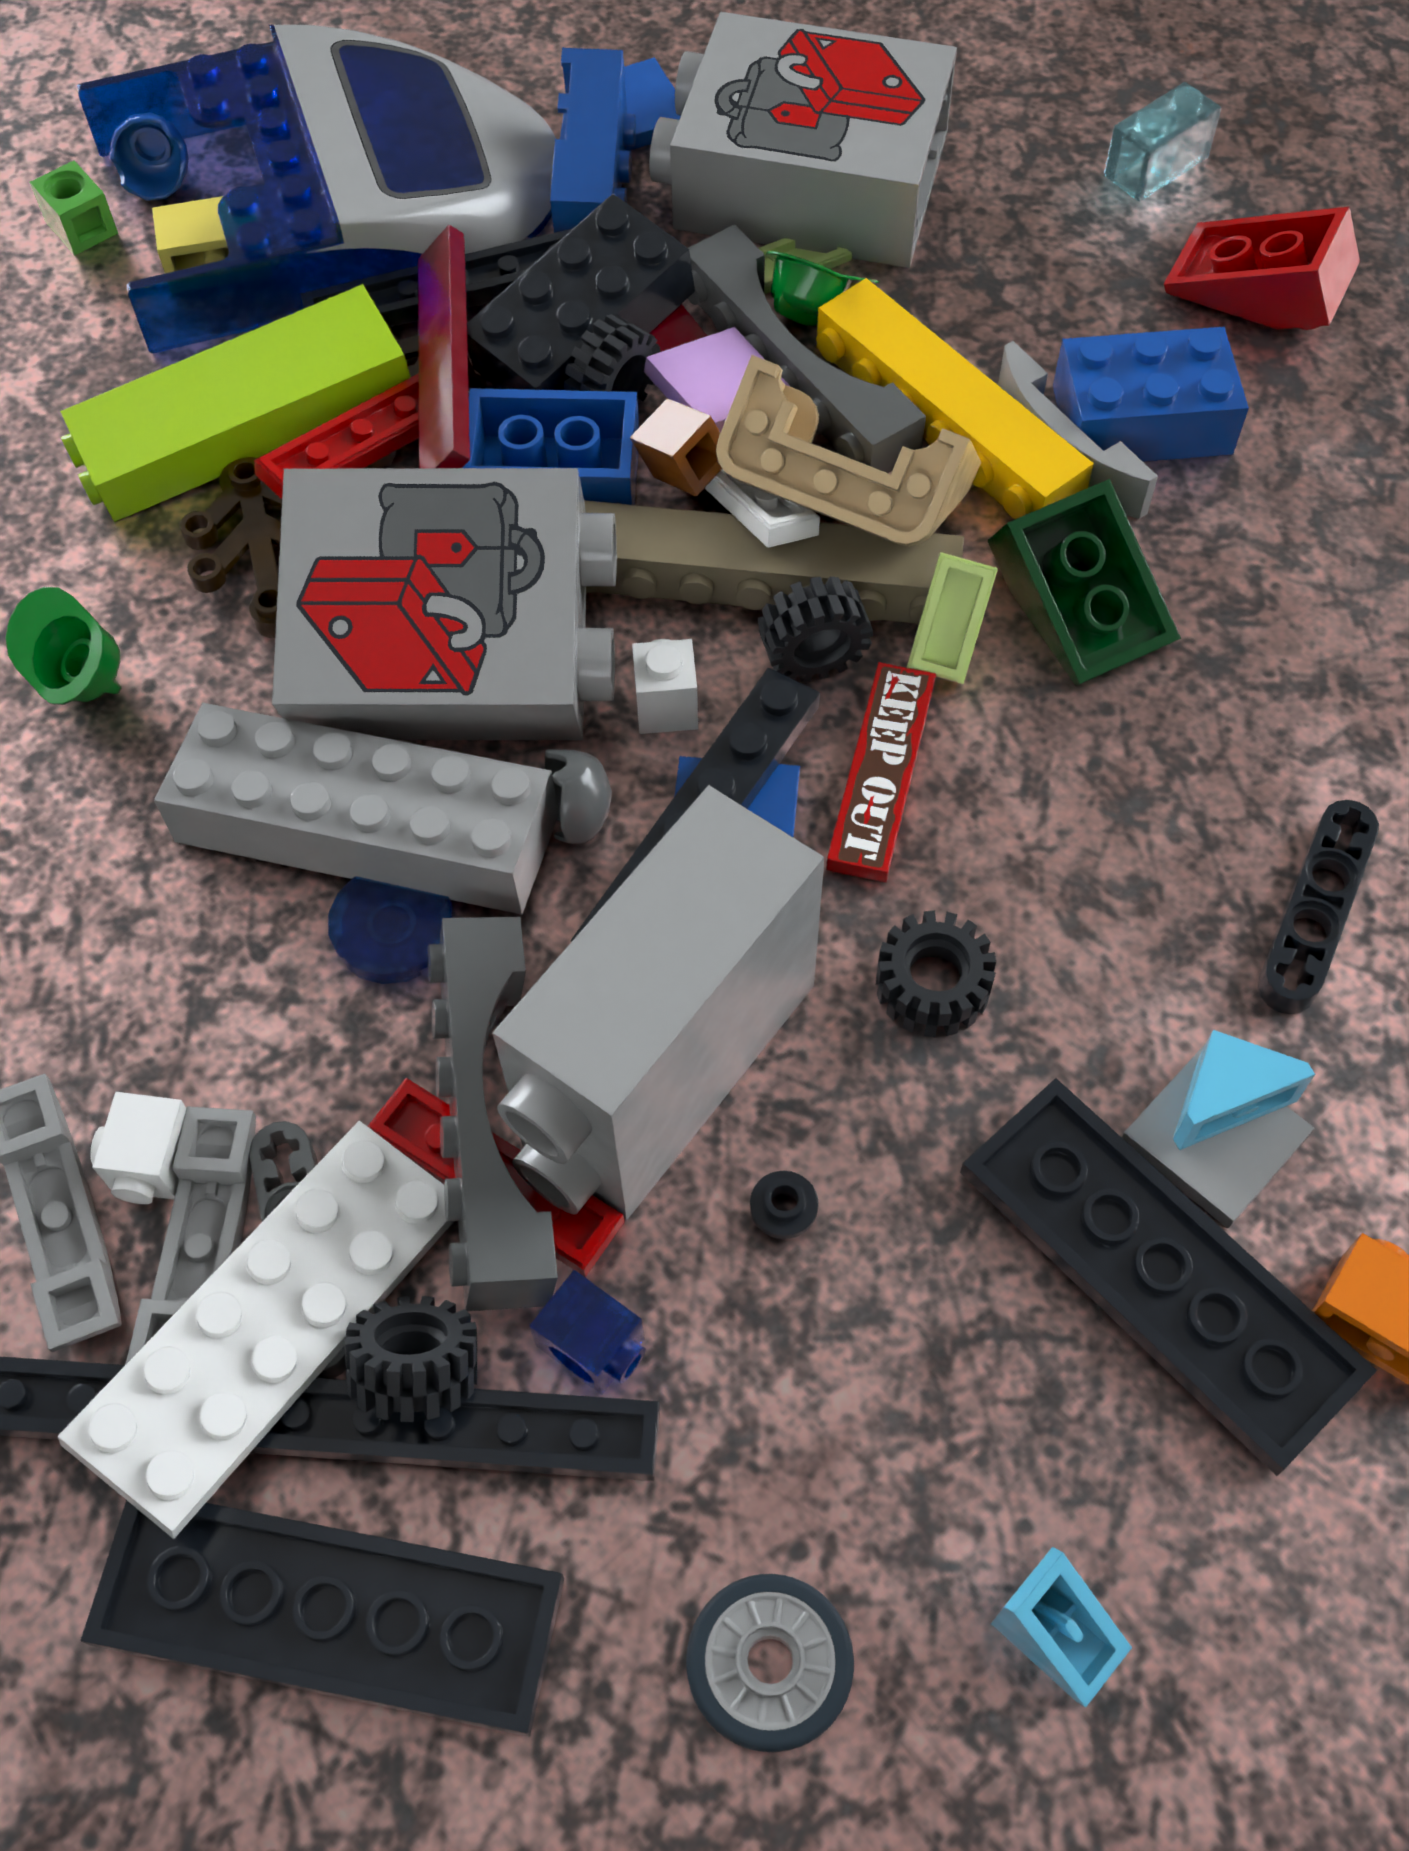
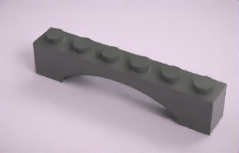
M735 224L688 247L695 292L687 299L693 305L698 304L712 319L718 332L735 327L765 360L775 363L782 368L781 377L790 387L810 396L817 406L819 414L816 433H821L837 449L838 454L889 473L893 471L902 446L913 450L922 448L926 415L893 382L882 387L848 375L817 357L784 327L764 296L765 254Z
M520 917L442 918L440 943L428 945L429 983L441 984L442 999L432 1000L433 1039H445L446 1057L436 1058L437 1097H449L450 1116H443L440 1119V1148L442 1158H454L455 1178L445 1179L446 1221H458L460 1243H450L449 1274L451 1287L463 1286L466 1311L550 1306L558 1279L551 1212H536L511 1178L492 1135L483 1090V1056L490 1035L506 1006H516L521 1000L526 967Z

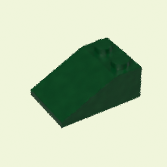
M1110 479L1010 521L987 540L1011 594L1075 686L1181 639Z

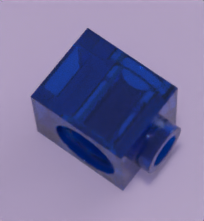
M576 1270L571 1272L529 1325L535 1345L601 1395H603L614 1379L620 1384L624 1383L636 1370L646 1352V1348L641 1345L645 1340L642 1318Z

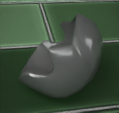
M547 749L545 751V769L552 772L559 810L557 821L561 822L562 832L555 833L554 837L569 844H585L598 834L609 815L612 796L609 779L600 761L590 754L575 750Z

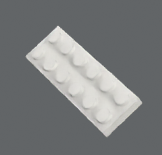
M358 1121L58 1435L60 1445L174 1539L345 1346L346 1329L350 1322L356 1323V1315L364 1309L374 1313V1304L384 1301L454 1222L446 1221L444 1184L361 1121Z

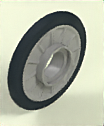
M759 1574L745 1577L729 1584L714 1595L697 1617L689 1637L686 1669L690 1690L695 1703L708 1723L717 1732L744 1748L762 1752H782L801 1747L813 1741L824 1733L837 1719L851 1690L854 1674V1653L850 1635L842 1617L821 1592L793 1577L779 1574ZM761 1640H778L787 1646L791 1653L792 1669L788 1676L779 1683L767 1684L760 1682L753 1676L748 1667L749 1652Z

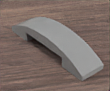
M1014 341L1004 346L998 386L1094 463L1088 488L1110 479L1127 516L1140 519L1147 515L1158 475L1121 441L1104 451L1044 396L1048 373Z
M42 1074L0 1089V1163L4 1165L35 1275L36 1282L30 1285L48 1350L55 1352L122 1326L117 1292L91 1192L73 1138L49 1077L46 1074Z
M187 1106L172 1167L179 1178L154 1288L151 1299H141L126 1364L241 1245L252 1175L249 1154L256 1129V1115L254 1111Z

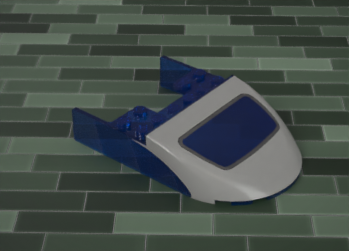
M269 25L272 37L271 42L246 44L239 49L212 55L200 54L189 60L84 82L76 87L100 156H110V146L115 128L133 114L151 112L163 116L167 121H171L183 139L246 125L264 183L233 188L218 203V215L229 249L228 257L221 261L131 281L126 284L128 296L150 353L167 351L257 329L304 309L300 293L417 266L418 258L448 224L464 233L465 254L522 241L526 237H536L552 217L550 194L556 137L545 120L531 106L488 79L458 64L397 40L355 30L316 25Z

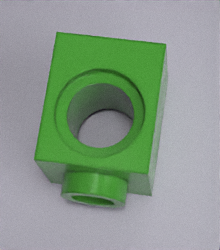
M75 160L29 182L45 223L74 256L119 234L104 192Z

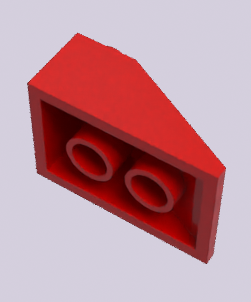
M1350 207L1197 223L1164 282L1165 292L1274 329L1300 328L1302 330H1312L1320 326H1330L1360 263Z

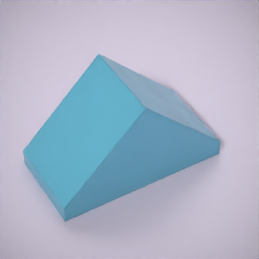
M1213 1030L1198 1058L1173 1140L1178 1149L1182 1150L1293 1104L1299 1100L1315 1076V1073L1309 1063Z
M1054 1547L1049 1550L991 1623L1070 1697L1084 1707L1088 1706L1132 1649L1065 1554Z

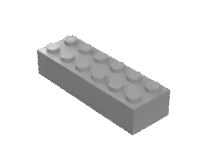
M207 703L201 704L154 799L174 841L177 843L517 914H523L559 815L551 770Z

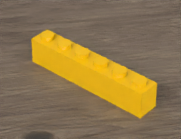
M865 278L818 308L816 348L819 349L822 356L827 361L835 363L848 375L882 387L893 382L926 415L923 439L929 445L938 439L942 428L969 438L981 460L980 467L972 484L976 487H981L1004 507L1012 518H1020L1088 488L1093 462L870 280Z

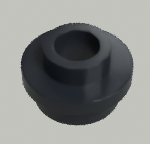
M791 1171L772 1172L760 1179L752 1190L750 1197L751 1216L757 1227L765 1234L778 1239L795 1238L805 1233L815 1222L818 1213V1196L813 1185L802 1175ZM779 1194H789L795 1198L797 1205L789 1211H780L773 1206L771 1201Z

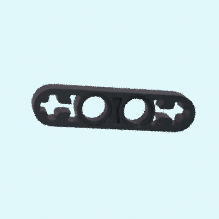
M1340 800L1329 805L1312 836L1258 981V990L1261 998L1269 1007L1277 1012L1285 1014L1303 1012L1311 1006L1324 985L1379 830L1376 815L1369 807L1358 801ZM1341 824L1353 828L1352 838L1345 851L1334 849L1341 832ZM1316 869H1330L1339 874L1343 879L1345 887L1340 891L1334 892L1324 890L1316 884L1312 872ZM1300 918H1309L1319 922L1325 929L1326 939L1320 942L1306 941L1296 933L1293 921ZM1293 959L1305 962L1297 978L1298 987L1295 991L1283 986L1285 983L1284 975Z

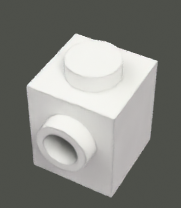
M657 639L652 642L632 644L639 734L697 730L698 699L692 639Z
M115 1092L105 1127L101 1126L97 1129L91 1145L92 1168L110 1188L111 1194L114 1197L135 1204H149L152 1202L153 1197L175 1199L179 1178L172 1167L187 1109L182 1100Z

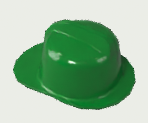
M767 251L765 254L770 260L774 261L771 285L774 310L777 314L799 324L810 326L818 324V308L848 290L854 280L862 281L865 279L839 274L817 263L777 251ZM868 279L873 283H879L878 280Z
M42 587L29 592L16 605L8 621L5 638L8 656L16 670L43 699L53 705H65L71 701H93L101 697L105 692L112 694L120 692L122 687L115 679L120 666V649L117 642L71 594L59 587Z

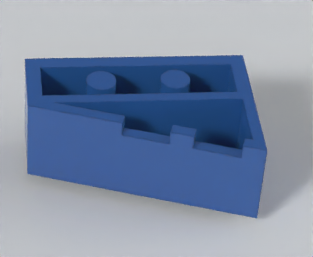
M562 48L561 66L563 67L565 93H558L557 109L558 113H563L560 139H555L550 194L554 233L576 227L612 194H615L627 203V189L622 188V183L631 182L632 154L626 148L627 146H635L636 115L627 114L623 50Z

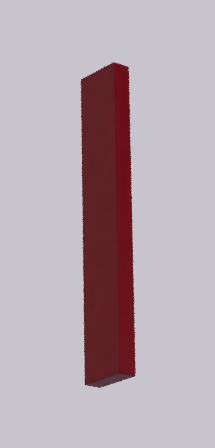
M448 224L418 258L419 468H463L470 461L464 233Z

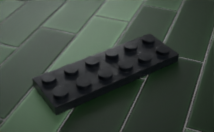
M1057 1078L1049 1083L963 1162L960 1173L1276 1476L1286 1469L1377 1371Z
M126 1500L80 1641L94 1647L530 1737L565 1578L559 1572L211 1503H205L173 1539Z

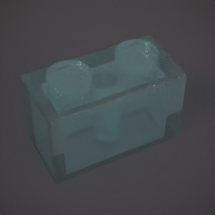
M1183 82L1114 126L1104 177L1138 202H1141L1209 158L1222 107L1206 97L1198 89Z

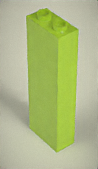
M362 284L60 411L70 431L69 434L62 436L61 440L75 467L78 468L85 465L87 471L78 474V477L93 506L104 502L113 521L117 522L219 478L223 469L235 460L245 457L260 458L411 378L403 351Z

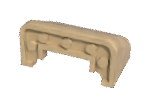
M751 355L717 442V459L727 474L742 483L897 545L908 547L919 545L930 538L965 498L981 464V460L969 438L942 428L938 439L926 448L913 450L902 446L892 473L883 472L812 444L819 422L818 409L813 400L804 392L784 384L781 380L783 370L779 365Z

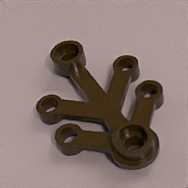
M245 457L231 462L223 469L219 478L222 493L205 511H193L185 515L180 522V530L186 544L190 548L195 550L207 549L216 543L218 530L239 508L242 509L243 520L212 554L204 553L192 558L188 563L187 571L197 591L202 593L215 592L225 584L226 574L249 549L257 591L254 593L249 605V611L256 630L265 637L275 638L278 570L272 543L280 546L281 521L267 515L265 505L269 503L282 509V499L255 475L254 460L258 458ZM205 528L201 532L193 533L197 529ZM213 571L209 575L200 576L203 572Z

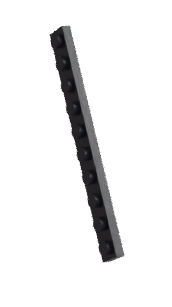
M0 1356V1436L59 1440L58 1435L125 1365ZM315 1378L250 1452L654 1481L660 1402L474 1389V1393L469 1400L461 1397V1406L452 1412L441 1405L439 1406L440 1417L427 1420L424 1411L414 1412V1422H401L400 1412H393L389 1420L376 1417V1406L366 1413L359 1409L357 1399L351 1401L348 1395L346 1380Z

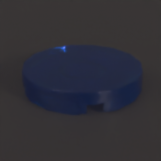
M355 876L337 893L329 910L328 936L339 959L359 978L380 984L408 982L421 976L420 971L428 967V945L440 943L442 918H455L454 909L448 896Z

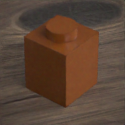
M667 398L630 437L654 478L694 496H697L722 470L716 454L720 431L711 415Z

